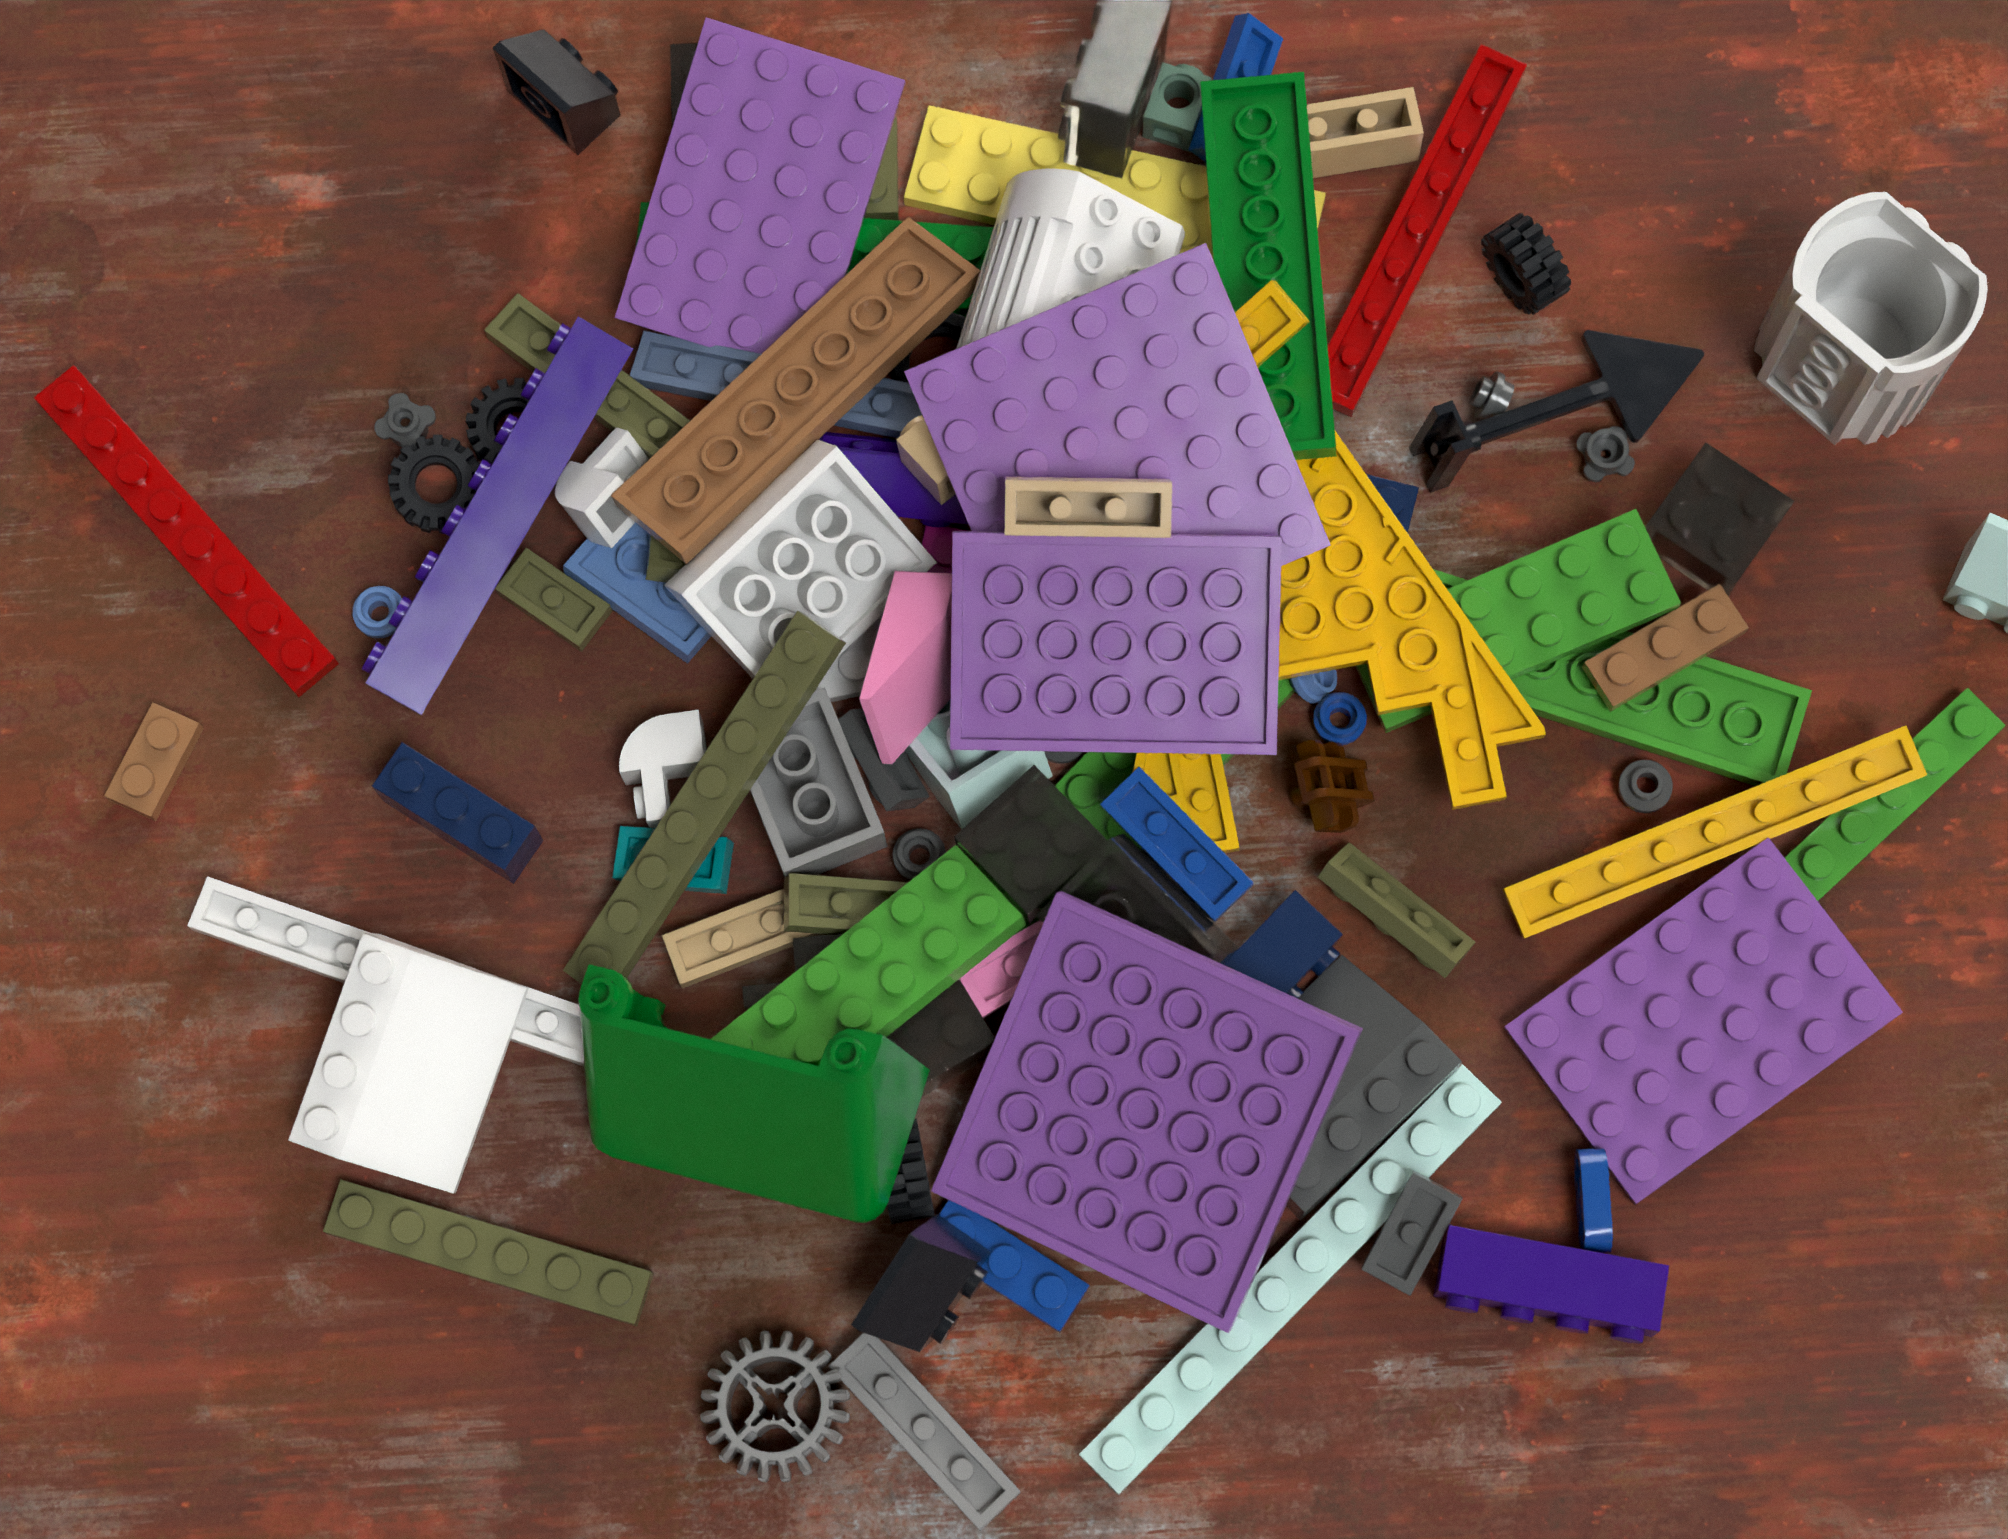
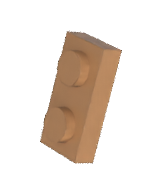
M152 702L104 796L117 805L157 821L204 729L199 722Z

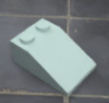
M950 699L906 748L905 753L934 796L964 832L1053 775L1044 751L950 750Z

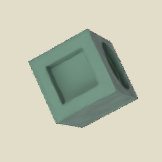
M1162 63L1143 117V138L1190 152L1189 147L1202 113L1200 81H1210L1212 77L1204 75L1202 71L1191 65L1178 64L1173 66ZM1179 97L1189 101L1190 105L1177 109L1169 106L1166 102L1172 98Z

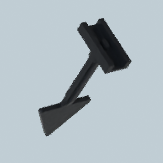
M1586 330L1581 337V341L1600 379L1476 423L1470 420L1463 422L1453 400L1434 406L1409 446L1413 457L1425 452L1428 453L1435 468L1426 483L1430 493L1449 487L1469 454L1479 451L1481 445L1604 401H1610L1613 404L1630 441L1638 443L1704 357L1703 350Z

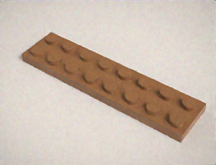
M907 217L611 495L615 505L687 565L816 440H819L974 293L980 270L914 220Z

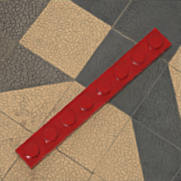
M1483 44L1477 50L1328 344L1332 405L1334 410L1352 418L1525 74L1527 64Z
M75 365L34 397L43 410L298 698L339 664L335 657Z

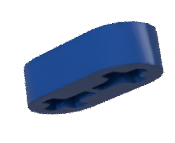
M1576 1149L1574 1178L1580 1249L1599 1253H1611L1613 1230L1605 1149Z

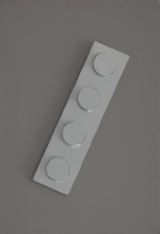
M863 1333L829 1365L831 1370L837 1368L842 1370L844 1375L840 1378L841 1381L980 1532L1021 1493L879 1338Z

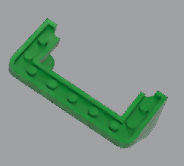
M588 965L580 988L578 1003L589 1130L592 1143L598 1150L614 1159L852 1222L866 1223L876 1219L883 1213L890 1199L930 1069L884 1035L860 1029H846L835 1034L828 1041L819 1066L671 1030L662 1022L661 1015H663L666 1007L664 1003L658 999L645 997L632 989L631 983L622 974L612 969Z

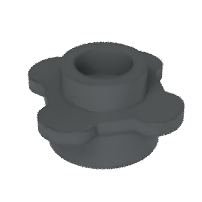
M397 393L391 396L388 401V411L374 425L377 436L382 440L390 438L393 443L402 448L406 444L409 446L414 444L416 438L422 436L426 438L429 426L433 425L436 420L433 408L429 405L419 406L411 402L404 393ZM407 418L410 420L407 426L400 424L402 419Z
M1614 426L1609 429L1598 430L1593 434L1583 433L1577 440L1576 448L1584 456L1586 466L1583 473L1588 480L1600 482L1607 475L1617 473L1621 476H1627L1632 472L1635 461L1628 455L1627 433L1622 428ZM1607 450L1610 453V457L1603 458L1601 451Z

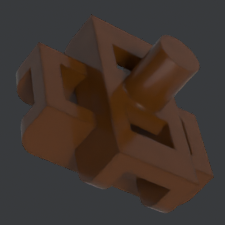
M1307 740L1297 744L1300 762L1295 763L1294 766L1299 785L1291 790V797L1295 805L1303 807L1309 804L1316 832L1342 833L1355 828L1359 822L1357 808L1375 801L1373 791L1368 790L1365 772L1368 770L1366 760L1347 759L1344 747L1339 742L1323 744L1319 740Z

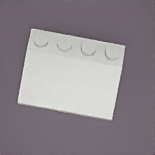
M816 440L664 586L730 656L754 678L797 611L806 614L846 642L837 656L838 658L883 615L895 571L927 572L937 562L839 448Z
M362 933L288 1141L340 1160L450 1193H456L529 988L381 934Z

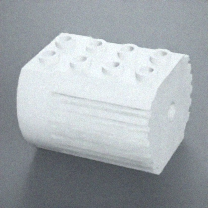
M1045 168L1017 174L1007 183L957 348L1180 254L1185 237L1183 226L1079 171Z
M1870 192L1847 199L1821 216L1808 231L1759 328L1760 333L1756 339L1754 351L1762 357L1763 366L1756 379L1834 445L1844 438H1857L1864 445L1877 442L1881 434L1888 438L1897 432L1900 425L1906 427L1913 421L1917 413L1922 411L1972 334L1983 314L1988 291L1986 275L1971 263L1968 254L1960 246L1952 242H1945L1929 228L1927 220L1913 208L1903 207L1887 192Z

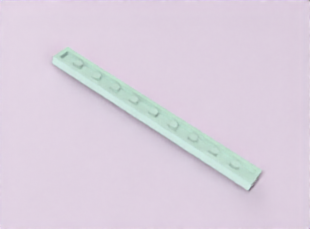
M1462 1064L1256 1274L1232 1330L1227 1333L1207 1324L1099 1433L1079 1456L1119 1496L1386 1222L1413 1170L1429 1178L1502 1102Z

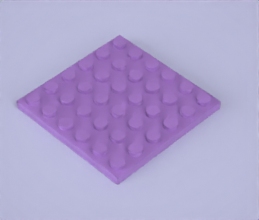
M1206 243L904 371L971 531L1005 532L1006 477L1170 479L1172 481L1171 534L1281 536V566L1331 545Z
M1059 891L1056 893L931 1191L1229 1333L1239 1315L1363 1028L1072 895Z

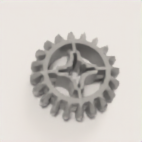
M768 1331L761 1332L760 1343L762 1349L754 1351L752 1344L746 1337L740 1339L739 1345L745 1357L737 1361L731 1352L725 1350L721 1354V1358L731 1367L727 1375L713 1368L708 1372L709 1378L721 1384L719 1392L710 1389L701 1392V1398L704 1401L717 1403V1410L701 1413V1421L706 1424L717 1422L720 1424V1428L707 1435L708 1442L711 1445L719 1444L726 1439L729 1442L721 1451L719 1458L724 1463H728L738 1453L743 1455L737 1466V1472L742 1476H746L750 1472L754 1462L759 1463L758 1480L765 1483L769 1481L772 1466H778L780 1479L784 1483L791 1481L792 1473L789 1464L797 1462L800 1471L805 1476L812 1474V1466L806 1457L814 1452L819 1460L827 1463L831 1456L820 1446L823 1440L827 1438L832 1443L838 1445L844 1440V1437L839 1432L830 1429L832 1421L841 1424L849 1423L850 1421L849 1413L842 1410H834V1403H843L851 1398L848 1390L839 1389L832 1391L831 1385L841 1381L840 1378L844 1375L842 1370L837 1368L824 1374L822 1369L829 1364L832 1358L831 1354L824 1350L813 1360L808 1358L814 1347V1341L808 1337L801 1342L797 1351L792 1350L794 1340L793 1334L790 1331L783 1332L780 1339V1347H773V1339ZM770 1362H787L802 1368L794 1377L790 1375L785 1381L775 1385L764 1382L752 1371L754 1368ZM815 1380L821 1397V1411L814 1430L811 1431L799 1418L797 1406L801 1397L806 1393L805 1389ZM740 1382L752 1395L754 1407L753 1412L744 1421L746 1424L736 1432L731 1416V1403L735 1389ZM758 1386L768 1395L773 1393L777 1399L780 1393L788 1395L784 1402V1407L788 1411L787 1415L796 1423L794 1427L790 1426L783 1418L778 1420L774 1414L771 1421L763 1417L768 1408L763 1402L765 1399L756 1391ZM776 1428L786 1430L800 1443L796 1447L782 1452H764L749 1446L758 1436L761 1438L766 1432Z

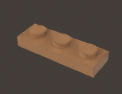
M1718 584L1585 661L1582 669L1611 712L1744 635L1749 627L1721 584Z

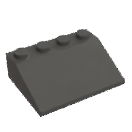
M1343 955L1308 986L1299 998V1000L1363 1028L1286 1204L1300 1221L1412 1115L1458 1069L1462 1062L1423 1021Z

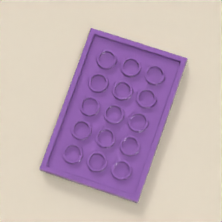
M706 17L615 318L706 347L719 345L762 354L847 274L906 81Z
M953 531L950 750L1277 755L1282 537L1271 535L1171 534V538L1005 535V532Z
M1768 837L1504 1026V1029L1593 1149H1605L1609 1171L1633 1204L1636 1205L1901 1015L1903 1011Z

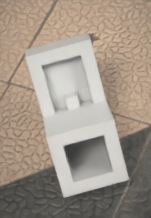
M615 428L583 464L570 461L562 471L555 488L557 501L586 538L593 543L613 548L635 523L615 505L611 495L649 460L628 430Z
M699 710L653 717L638 726L630 734L623 746L619 761V773L625 785L642 783V786L633 788L637 818H646L650 828L657 827L670 807L668 779L689 777L707 750L704 723Z

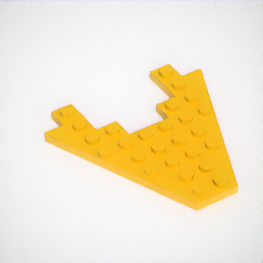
M1335 431L1337 457L1296 460L1331 545L1281 566L1278 681L1367 664L1377 715L1431 706L1452 810L1505 800L1507 795L1497 747L1544 738L1546 735L1545 728ZM1136 754L1133 772L1140 767L1224 853L1239 851L1238 837L1221 754Z

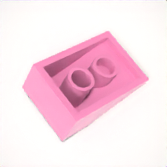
M894 572L859 698L882 764H893L951 699V573Z

